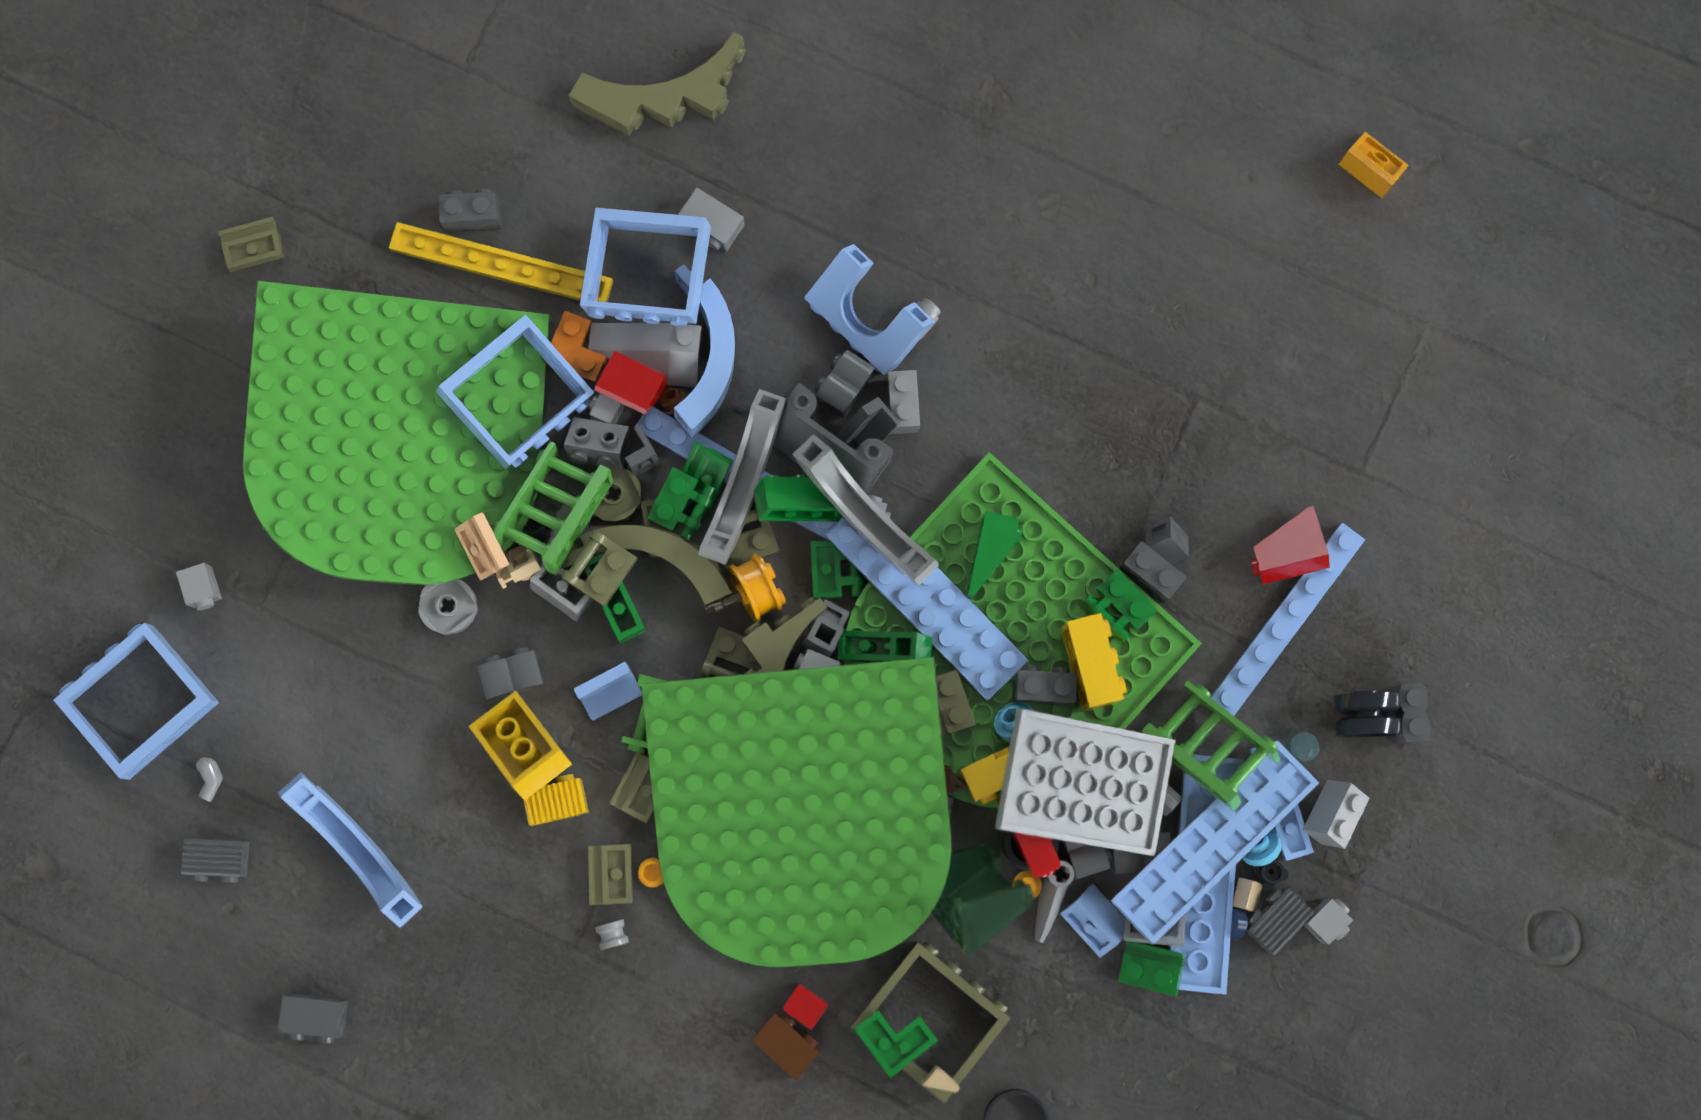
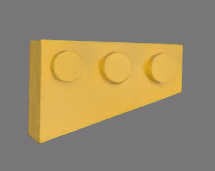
M1010 746L959 770L973 802L980 800L983 805L998 798L996 792L1002 790Z

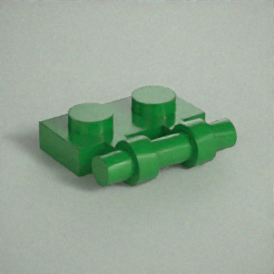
M673 467L647 518L671 531H674L678 522H681L685 525L681 536L691 540L695 530L699 531L702 525L700 521L707 507L710 508L714 501L712 497L716 489L706 484L701 494L696 492L695 489L699 480ZM690 499L697 503L690 517H688L683 512Z
M810 541L813 599L842 598V587L845 586L850 587V597H859L862 593L861 586L864 585V577L861 576V572L830 541ZM840 561L849 562V576L841 577Z
M1118 569L1096 589L1103 597L1099 603L1092 595L1083 601L1090 610L1088 612L1090 615L1101 613L1103 620H1108L1111 637L1115 636L1122 644L1131 637L1123 629L1127 623L1137 631L1158 611ZM1109 604L1121 616L1118 621L1105 610Z

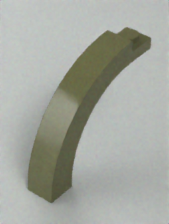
M619 525L596 529L623 549L649 552L674 564L691 580L705 605L735 592L729 578L714 560L698 555L700 549L698 545L674 532L646 525ZM592 531L580 535L584 546L582 547L581 543L574 545L562 565L563 568L572 567L590 541L589 535ZM600 545L593 557L606 552L607 549Z

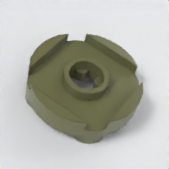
M624 468L623 470L610 469L614 481L611 487L615 490H621V494L618 495L619 499L616 501L612 499L607 500L606 496L609 494V491H607L593 514L605 523L623 522L632 517L641 506V485L637 477L631 471Z

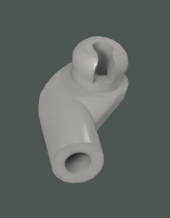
M203 757L196 764V769L200 772L205 782L198 797L212 802L222 782L223 775L216 761L212 758Z

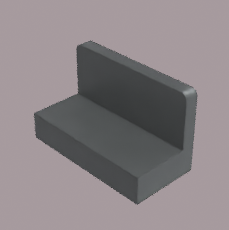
M877 397L862 406L836 437L845 444L855 440L859 446L870 438H876L883 442L899 425V421L880 398Z
M639 424L634 429L643 448L625 457L631 471L637 478L660 465L656 452Z

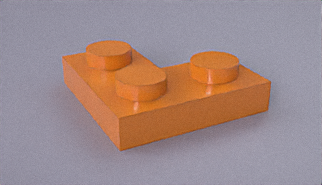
M564 311L551 344L582 379L597 384L607 358L604 355L582 347L591 327V321Z

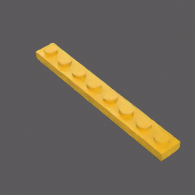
M399 222L396 223L389 246L391 252L578 301L581 300L585 271ZM601 276L597 301L608 302L614 282L612 278Z

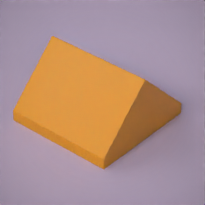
M1366 132L1355 142L1339 163L1342 168L1381 198L1409 166Z

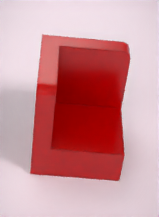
M799 983L783 1009L812 1030L827 1008L828 1002Z

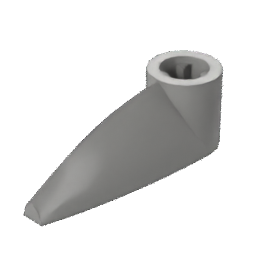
M1060 861L1063 872L1066 873V878L1060 879V883L1056 881L1055 875L1051 874L1050 876L1043 877L1037 907L1035 941L1043 943L1060 910L1067 887L1074 879V870L1065 861Z

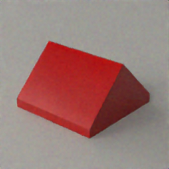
M614 351L594 390L646 415L666 391L667 381L664 374Z

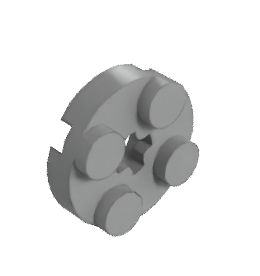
M460 579L447 583L426 585L420 595L421 599L418 609L421 620L428 628L443 635L456 634L465 630L473 622L478 612L474 591ZM444 599L455 601L452 612L441 611V608L444 606L442 603Z

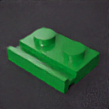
M697 441L692 447L682 472L699 480L695 489L696 492L701 494L706 484L716 489L712 497L714 501L711 507L706 509L710 511L717 500L733 460L710 447L706 448L701 445V442Z
M1126 941L1127 946L1118 982L1177 996L1186 954L1140 942Z

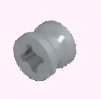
M623 919L595 927L596 933L601 937L599 944L601 950L629 942L628 936L624 935L623 927L625 926Z

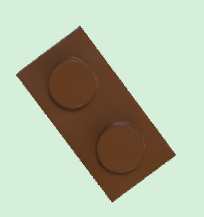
M775 1011L752 1038V1042L797 1081L820 1053V1050L816 1047L819 1042L807 1031L802 1035L796 1030L794 1026L797 1023L787 1013L783 1011L779 1015Z

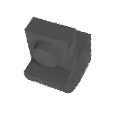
M825 599L823 603L827 609L813 620L802 640L801 646L807 650L810 649L829 657L844 630L843 626L850 612Z

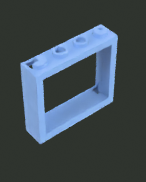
M595 208L580 306L588 316L597 319H603L607 315L615 316L616 319L621 321H632V318L643 319L644 322L650 324H659L660 321H669L672 325L686 327L687 323L696 324L711 226L706 217ZM609 229L697 236L686 310L597 301Z
M525 314L439 385L436 393L506 470L510 465L517 468L528 458L525 453L533 446L538 450L549 440L547 434L554 428L557 432L564 428L571 421L568 416L575 410L578 414L585 410L591 403L588 399L593 395L594 391ZM523 335L577 397L508 455L453 392Z
M147 623L138 624L131 628L127 633L128 637L120 644L115 643L110 646L104 653L106 656L99 662H93L85 667L82 671L83 675L75 682L72 681L64 685L59 690L60 695L54 699L55 703L120 779L130 780L219 703L153 625ZM147 639L197 698L127 758L121 761L72 702Z

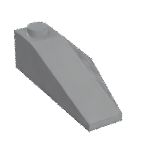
M591 323L588 349L606 356L608 360H610L613 352L616 351L664 374L668 386L695 388L698 384L703 333L701 326L688 324L686 327H680L671 323Z

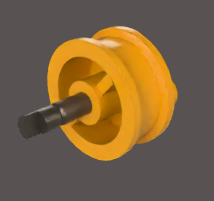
M754 553L750 555V561L737 567L734 564L728 566L736 591L722 597L721 600L718 599L704 606L707 614L713 611L718 613L724 610V608L742 602L747 613L756 623L761 620V615L772 610L776 612L782 611V605L786 603V599L781 589H776L772 579L776 577L769 562L765 563L761 556Z

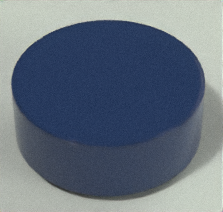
M1233 908L1230 938H1242L1247 931L1248 918L1243 909Z

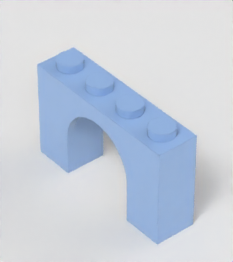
M853 244L839 252L804 299L810 303V307L814 312L822 315L830 323V327L835 332L842 334L850 342V346L856 352L865 356L877 372L886 375L888 372L896 369L935 321L914 302L904 307L885 330H873L865 326L854 312L852 297L855 287L874 263Z

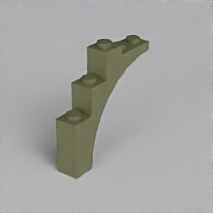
M733 32L724 46L705 64L686 75L667 82L651 85H621L602 81L582 72L568 95L571 105L627 136H630L633 129L637 130L640 127L644 118L642 114L671 129L676 121L680 122L682 120L686 107L714 121L718 113L722 115L728 105L729 100L727 99L726 88L723 86H727L733 73L731 70L735 63L739 64L745 55L744 38Z
M811 597L798 607L801 610L800 613L793 618L789 614L775 623L777 629L772 631L767 623L761 625L759 622L746 629L744 632L747 636L742 640L762 668L758 671L756 667H753L745 674L784 671L786 661L796 641L809 624L827 609L821 598L815 601Z

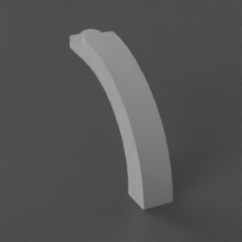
M759 389L751 405L742 441L726 488L700 546L698 555L726 565L731 552L733 553L755 498L753 490L763 476L787 398Z
M814 434L792 454L805 473L838 512L902 575L905 574L914 583L919 585L939 566L930 554L915 543L885 515L850 476L832 449Z

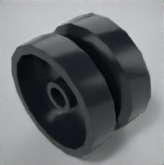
M1356 691L1334 696L1335 711L1341 714H1354V717L1341 718L1335 722L1337 737H1381L1402 734L1401 719L1396 716H1382V713L1394 712L1400 709L1399 693Z

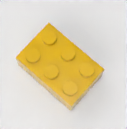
M1100 613L1067 621L1060 630L1071 671L1077 674L1076 690L1082 712L1116 704L1123 700V694L1127 692L1123 677H1118L1115 665L1119 664L1116 649L1110 648L1108 637L1111 636V629L1108 620H1103Z
M514 691L469 725L471 731L508 782L524 800L528 799L572 765L517 691Z

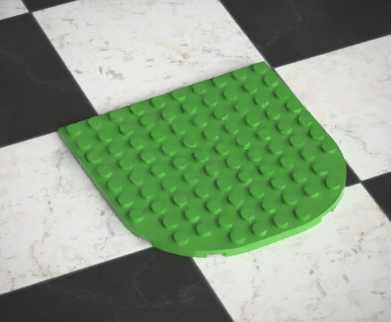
M258 281L243 453V473L245 487L254 513L271 539L295 560L323 574L343 579L433 585L451 582L476 573L454 529L473 516L483 512L492 530L494 523L498 519H502L536 465V459L541 451V447L536 450L533 446L525 453L528 458L517 468L510 465L505 470L436 391L439 385L525 314L541 333L548 338L549 314ZM522 335L453 392L508 455L542 427L546 362ZM537 493L529 504L532 507L534 506ZM522 515L514 529L522 532L523 526L526 525L529 518ZM507 539L502 547L503 553L514 541Z
M989 452L910 538L939 564L938 568L966 596L984 513L988 511L1020 519L1018 527L1023 528L1020 543L1014 544L1012 550L972 599L969 600L1029 660L1023 666H1040L1042 672H1052V668L1061 667L1069 668L1070 673H1072L1060 628L1067 621L1091 616L1088 613L1090 610L1083 601L1092 595L1099 603L1103 597L1096 589L1118 569L1158 610L1137 631L1127 623L1123 629L1131 637L1123 644L1115 636L1113 638L1111 636L1108 637L1110 648H1115L1118 655L1119 664L1115 665L1118 677L1122 676L1125 681L1127 692L1123 694L1124 699L1116 704L1082 712L1076 690V703L1072 706L1027 704L1032 707L1034 712L1125 729L1202 643ZM870 581L858 597L846 631L919 633ZM1110 604L1105 608L1116 621L1121 618L1119 613ZM932 646L931 657H934L936 677L955 671L954 667ZM844 660V665L866 663ZM959 674L976 725L942 736L944 765L952 766L951 770L962 781L960 769L1010 746V742L1004 741L997 734L994 721L998 712L1003 707L1014 702L1015 674L988 701ZM967 787L947 793L951 797L976 806L999 808L996 799L983 805L980 800L973 802ZM1002 790L996 792L998 798L1001 797Z
M934 657L642 684L661 874L672 904L680 917L700 939L726 956L758 966L792 967L845 963L874 957L890 950L913 934L926 920L941 896L950 867L952 851Z

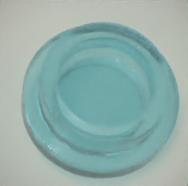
M1302 732L1296 734L1291 739L1289 748L1292 756L1297 760L1310 761L1318 754L1319 743L1312 734Z

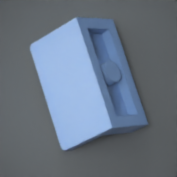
M626 662L574 688L578 699L582 701L593 721L642 696V690L637 686V681Z
M1091 884L1078 899L1061 912L1063 918L1100 958L1117 946L1124 937L1125 918L1094 884Z

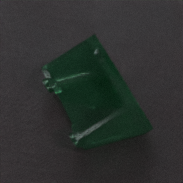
M989 843L951 852L947 879L941 896L932 910L934 918L964 955L979 950L1030 908V902L1034 901L1030 884H1026L1022 879L1014 881V887H1012L1001 875L1000 868H1003L1001 854L999 851L995 852Z

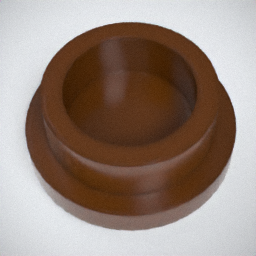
M670 388L665 391L659 401L662 411L667 415L674 414V407L687 397L686 394L676 388Z

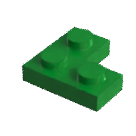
M878 1010L854 1028V1031L889 1078L893 1077L938 1041L920 1016L897 1034H895Z

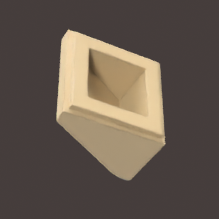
M1239 878L1233 906L1255 912L1263 885L1252 880Z
M935 1066L921 1082L926 1087L956 1093L959 1091V1085L939 1066Z

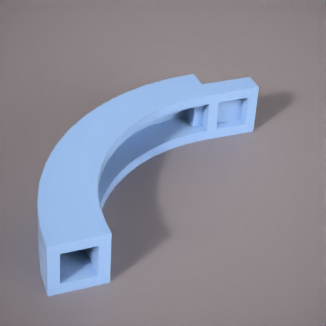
M683 264L675 270V281L688 296L692 270L689 271ZM711 279L702 284L699 311L705 321L710 337L711 349L709 360L697 386L682 402L674 407V417L691 437H694L701 431L720 408L727 394L734 368L735 338L731 315L725 300Z
M300 772L278 792L280 797L310 823L342 856L367 887L380 910L395 924L401 927L422 908L421 903L410 886L386 855L320 786L314 785Z

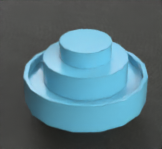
M1012 702L998 712L995 717L994 727L997 734L1004 741L1011 743L1016 710L1034 711L1027 703Z
M1274 829L1270 830L1242 859L1252 866H1264L1271 863L1278 857L1281 851L1282 843L1277 832Z

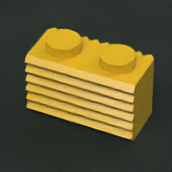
M574 774L557 777V783L544 785L528 799L524 800L529 826L589 813L582 779H574Z

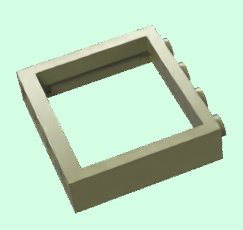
M925 941L923 945H920L916 942L854 1020L851 1027L854 1029L877 1010L920 955L997 1018L951 1077L959 1085L1010 1020V1017L1005 1014L1008 1008L995 997L991 1002L982 995L985 989L972 978L968 983L959 976L962 970L948 960L944 964L936 958L939 952ZM914 1061L903 1068L906 1073L921 1085L923 1079L929 1074ZM923 1086L944 1104L953 1093Z

